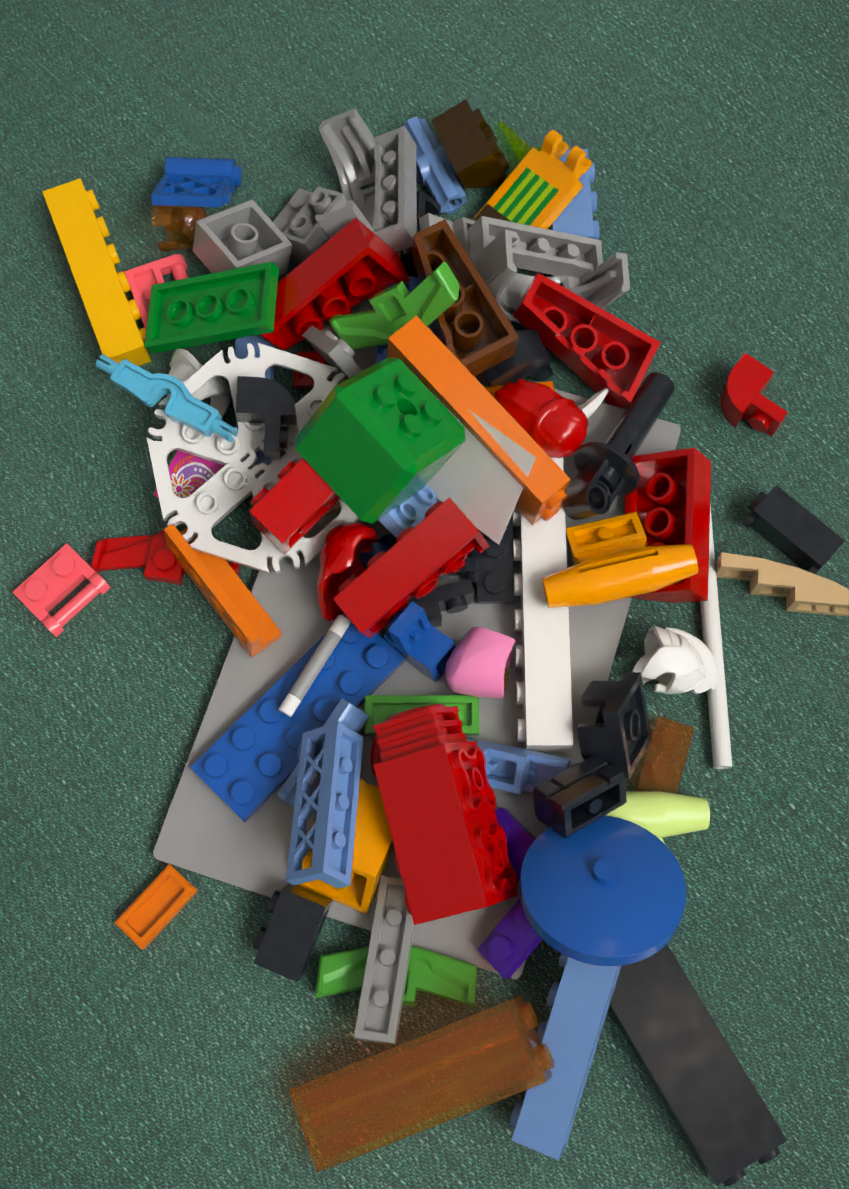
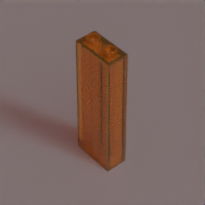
M520 995L290 1089L289 1092L317 1173L547 1082L552 1077L550 1069L554 1068V1061L546 1043H539L534 1030L538 1026V1021L529 1002L524 1003Z

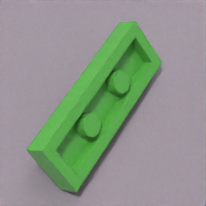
M365 695V713L369 715L365 722V736H375L376 732H374L373 725L385 722L392 715L440 703L445 704L447 707L458 706V715L463 724V733L466 736H479V697L469 695Z

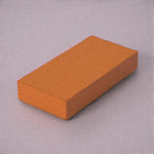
M168 864L114 923L140 949L145 950L197 894L198 890L171 864Z

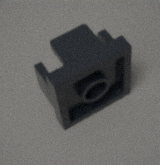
M626 672L621 681H592L580 698L582 706L601 707L605 723H580L578 725L577 734L582 758L586 760L593 755H597L605 760L608 766L611 764L623 771L625 779H630L652 739L641 672Z

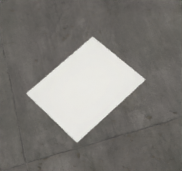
M470 411L528 477L536 457ZM462 424L465 428L466 441L426 485L433 489L436 498L440 501L445 502L450 497L477 529L499 545L523 487Z

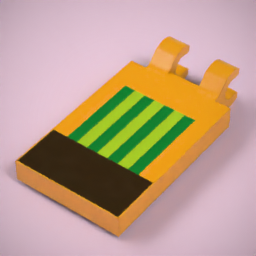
M552 129L545 136L541 151L539 152L532 147L474 217L473 221H477L481 216L548 229L583 188L578 179L588 171L592 161L585 157L587 155L585 151L575 146L568 153L566 162H562L559 158L566 153L569 145L562 141V135Z

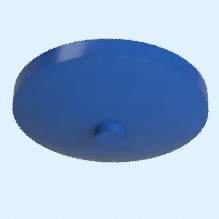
M603 816L566 838L557 834L550 827L532 843L522 863L519 888L520 900L529 923L548 945L574 960L597 966H622L639 962L661 950L672 939L681 922L686 904V884L677 859L657 836L628 820Z

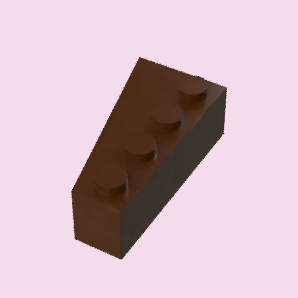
M444 219L414 234L412 258L420 283L440 264L446 262L460 286L458 300L432 322L437 338L473 376L514 356L519 336L447 221Z

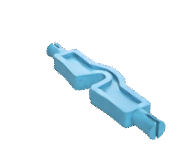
M104 354L99 356L101 361L97 359L96 368L110 374V379L117 387L130 393L147 407H153L164 395L171 394L164 413L172 421L190 427L206 437H210L212 433H215L228 442H232L234 440L233 436H237L238 429L222 421V416L218 410L193 397L179 379L163 373L151 374L126 359H123L120 364Z

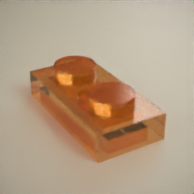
M658 716L636 790L662 791L677 794L694 727Z

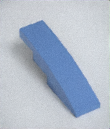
M467 739V741H476L477 747L482 750L486 760L487 779L493 788L521 794L523 791L533 793L534 787L538 786L542 781L551 780L552 777L570 768L571 759L497 743Z

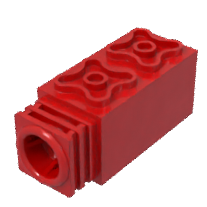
M441 703L403 711L388 717L383 723L373 725L374 732L377 734L378 739L376 741L377 745L380 746L382 760L381 763L374 764L373 766L396 852L395 866L402 877L405 887V905L409 914L412 915L414 925L489 907L518 895L516 891L518 885L517 874L508 857L505 831L497 821L495 813L496 797L487 779L485 756L482 750L477 747L476 741H467L466 735L462 730V721L459 719L458 706L447 707Z

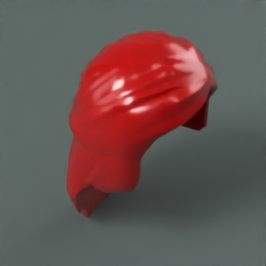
M518 379L514 383L508 382L495 393L494 398L549 457H569L583 444L587 436L588 420L584 412L575 405L573 400L562 397L546 385Z
M345 522L332 528L325 537L319 558L321 567L317 583V600L320 606L319 611L326 621L335 620L338 615L344 614L333 598L340 593L338 589L347 579L353 576L358 577L366 570L363 568L358 555L364 552H371L372 548L370 545L379 542L377 532L362 523Z

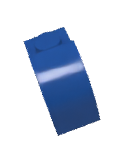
M413 601L405 610L402 609L395 614L388 632L384 635L386 641L408 663L435 683L445 672L446 662L456 647L452 639L430 624L424 609Z

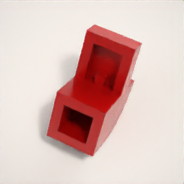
M747 353L741 357L728 376L721 392V409L725 418L734 427L738 425L742 418H745L755 430L762 433L765 432L773 437L788 412L762 395L774 371Z

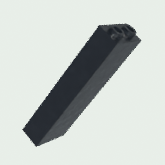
M666 944L657 953L644 960L622 965L609 1005V1012L709 1181L717 1186L721 1183L725 1187L733 1185L746 1175L744 1168L755 1161H758L759 1164H764L775 1158L781 1152L778 1146L786 1142L787 1139L669 946Z

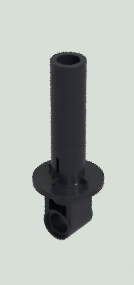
M658 372L648 374L604 443H585L578 449L574 458L578 474L565 491L568 496L562 502L564 512L569 518L580 520L605 514L609 511L616 496L628 495L636 489L640 476L632 459L675 391L674 383L669 377Z

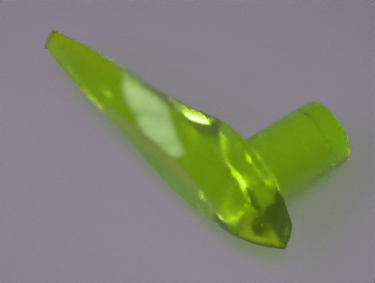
M499 121L497 124L509 140L517 157L522 161L532 148L510 127ZM543 145L534 148L540 152Z

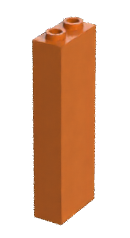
M417 315L388 338L387 358H400L523 487L515 506L517 510L532 526L541 518L545 522L551 519L562 508L560 504L568 496L565 490L571 479ZM470 411L536 457L528 477Z

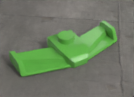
M443 262L410 293L403 281L375 294L369 300L375 310L334 315L329 320V323L339 339L341 338L352 350L388 345V338L416 315L426 326H429L458 300L460 286L448 264Z
M412 945L402 1006L415 1007L417 990L475 1009L477 965ZM369 947L320 955L315 988L316 999L362 990Z

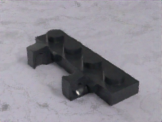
M512 513L499 545L479 530L490 547L481 554L474 549L471 551V557H467L464 560L466 563L464 567L455 574L449 573V576L468 575L471 583H476L477 604L514 603Z

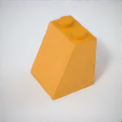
M360 778L351 885L336 888L319 879L298 884L365 914L368 913L379 886L381 875L385 871L394 848L379 787L369 784ZM315 816V818H314V821H313L311 827H312V826L314 825V823L316 822V816ZM312 849L304 857L302 869L311 867Z

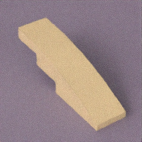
M721 552L715 562L717 578L749 580L750 594L786 597V611L849 617V589L832 580L794 566L758 557Z

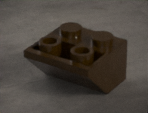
M465 99L431 120L457 176L466 188L501 186L508 178L505 171L510 168V165L502 150L499 149L496 143L498 141L479 108L473 111Z

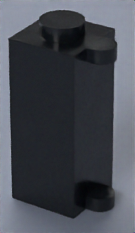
M777 485L768 494L761 491L748 506L752 512L742 523L747 529L752 527L801 569L816 574L845 542Z

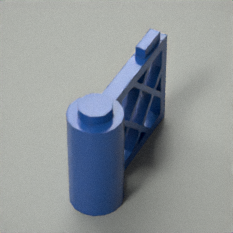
M167 157L165 175L151 194L152 205L221 207L223 204H229L232 199V193L236 192V187L242 186V167L236 166L235 159Z

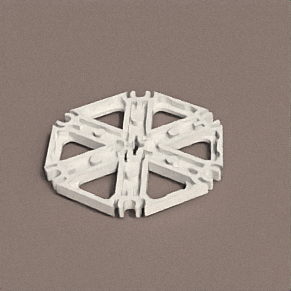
M249 343L247 344L248 355L246 358L238 359L235 356L233 347H228L227 353L230 363H225L224 353L221 350L183 384L193 396L214 377L225 378L230 385L236 412L237 376L265 378L266 370L274 365L309 375L314 381V387L295 404L297 425L282 424V427H289L288 449H281V460H271L272 463L268 466L265 463L255 465L258 459L256 452L261 450L264 453L265 423L238 422V419L239 429L237 436H233L234 440L228 442L215 433H212L210 437H206L190 427L172 421L166 416L164 410L157 409L154 412L156 418L165 420L166 425L160 430L149 427L148 432L153 438L162 439V441H153L147 438L163 520L166 522L170 516L178 513V515L173 516L168 521V526L174 524L175 527L179 524L187 525V532L182 536L188 543L193 540L195 534L198 535L195 541L190 544L193 550L270 574L268 570L269 558L272 559L274 571L281 573L279 562L282 558H291L296 570L300 568V560L297 554L301 552L305 558L306 567L320 554L325 537L332 528L345 522L355 523L359 520L357 515L342 499L338 501L342 507L341 513L316 536L312 538L302 537L285 555L263 533H261V545L255 550H247L216 540L212 535V528L251 494H253L254 498L265 487L270 491L280 481L277 477L280 471L291 461L297 464L303 458L295 450V438L331 390L345 380V375L339 373L330 382L328 380L331 376L338 373V368L257 343L260 357L256 358L254 347ZM171 394L158 404L160 408H166ZM178 450L225 466L189 497L180 498L173 492L167 457L171 451ZM246 456H249L246 460L241 462V460H243Z

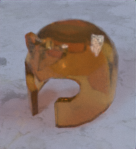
M154 205L152 225L153 227L164 225L168 240L158 243L159 248L164 252L193 248L196 221L208 217L205 207Z

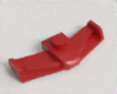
M164 530L156 535L98 540L91 564L92 569L97 573L107 570L145 568L144 577L146 580L182 585L184 573H186L171 550L167 548ZM227 561L239 577L241 565Z

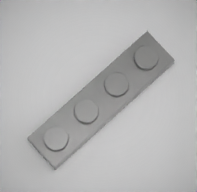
M381 875L354 1033L356 1040L394 1046L397 1043L415 928L412 915L409 914L405 905L404 883L402 878Z

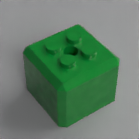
M386 358L336 385L295 438V450L360 520L373 524L422 490L466 441L465 428L404 362L400 358Z

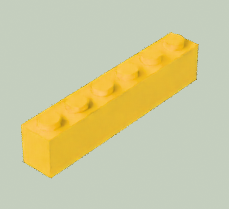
M81 178L42 191L102 354L119 364L123 359L137 366L151 362L148 351L144 347L146 328L139 329L136 320L142 319L135 299L128 301L125 293L131 291L124 271L118 273L115 265L121 262L114 244L107 245L105 237L110 236L103 216L97 218L94 211L100 209L93 189L86 191Z

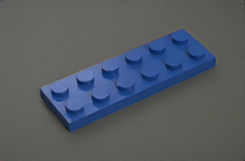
M351 622L290 718L278 709L325 637L324 635L190 767L244 822L287 781L299 763L298 750L302 742L303 733L323 727L342 698L359 708L365 702V695H372L405 662L404 657L378 633L368 638L361 634Z

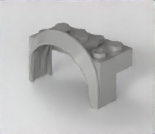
M356 109L322 121L319 131L331 154L340 180L342 193L347 200V205L344 208L325 215H315V219L327 239H331L356 217L396 252L412 247L413 236L417 233L416 144L405 126L374 137ZM365 185L372 186V187H370V188L361 190V187H362V186H365Z
M481 216L468 229L470 260L505 316L511 321L520 323L513 316V313L527 286L535 277L517 273V268L551 274L555 277L547 278L559 285L561 281L566 289L601 309H605L630 290L627 254L616 252L603 262L601 240Z

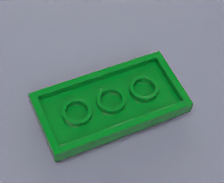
M271 261L152 285L144 347L151 353H158L274 332L279 268Z

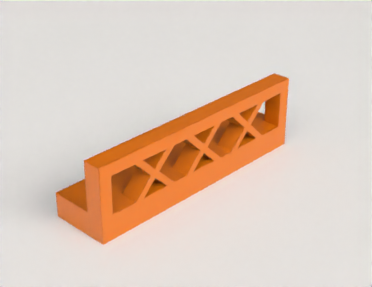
M174 524L169 525L164 529L167 548L171 550L176 560L252 658L282 637L280 629L228 562L224 559L193 550L190 544L195 541L198 535L195 534L193 540L188 543L182 536L187 532L188 527L179 532Z

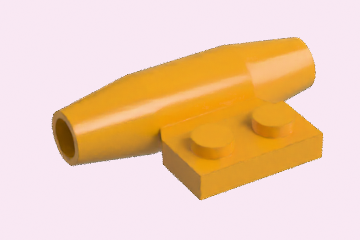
M637 512L566 528V539L575 565L542 578V585L548 608L597 605L653 592L698 573V563L691 544L647 547L646 535Z

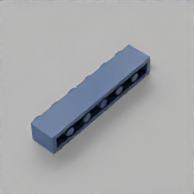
M562 953L559 960V966L564 968L560 984L553 983L546 1006L552 1007L548 1023L541 1022L534 1041V1045L540 1047L536 1062L529 1061L523 1076L522 1085L528 1087L523 1102H516L509 1125L515 1127L511 1141L556 1160L560 1159L566 1149L621 966H597L583 963Z

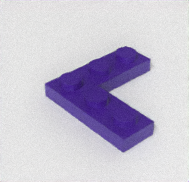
M499 807L495 812L497 821L505 831L508 857L520 882L522 863L528 849L536 838L506 808ZM519 899L477 950L502 978H511L543 939L532 928Z

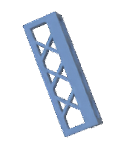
M340 722L305 732L302 736L286 882L292 885L318 879L336 888L351 885L363 736ZM325 740L324 748L315 759V744ZM320 773V784L311 795V784ZM316 810V822L307 833V821ZM312 849L311 867L302 869L303 859Z

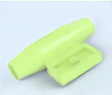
M626 791L627 802L605 815L635 823L650 831L663 843L662 838L706 830L710 824V808L706 798L662 791Z

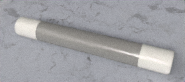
M342 615L337 616L278 710L290 718L292 717L351 624L349 619Z

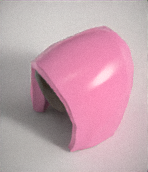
M471 627L462 641L454 648L446 662L445 677L448 688L453 692L469 696L502 698L509 684L508 668L514 656L512 648L515 639L486 628Z

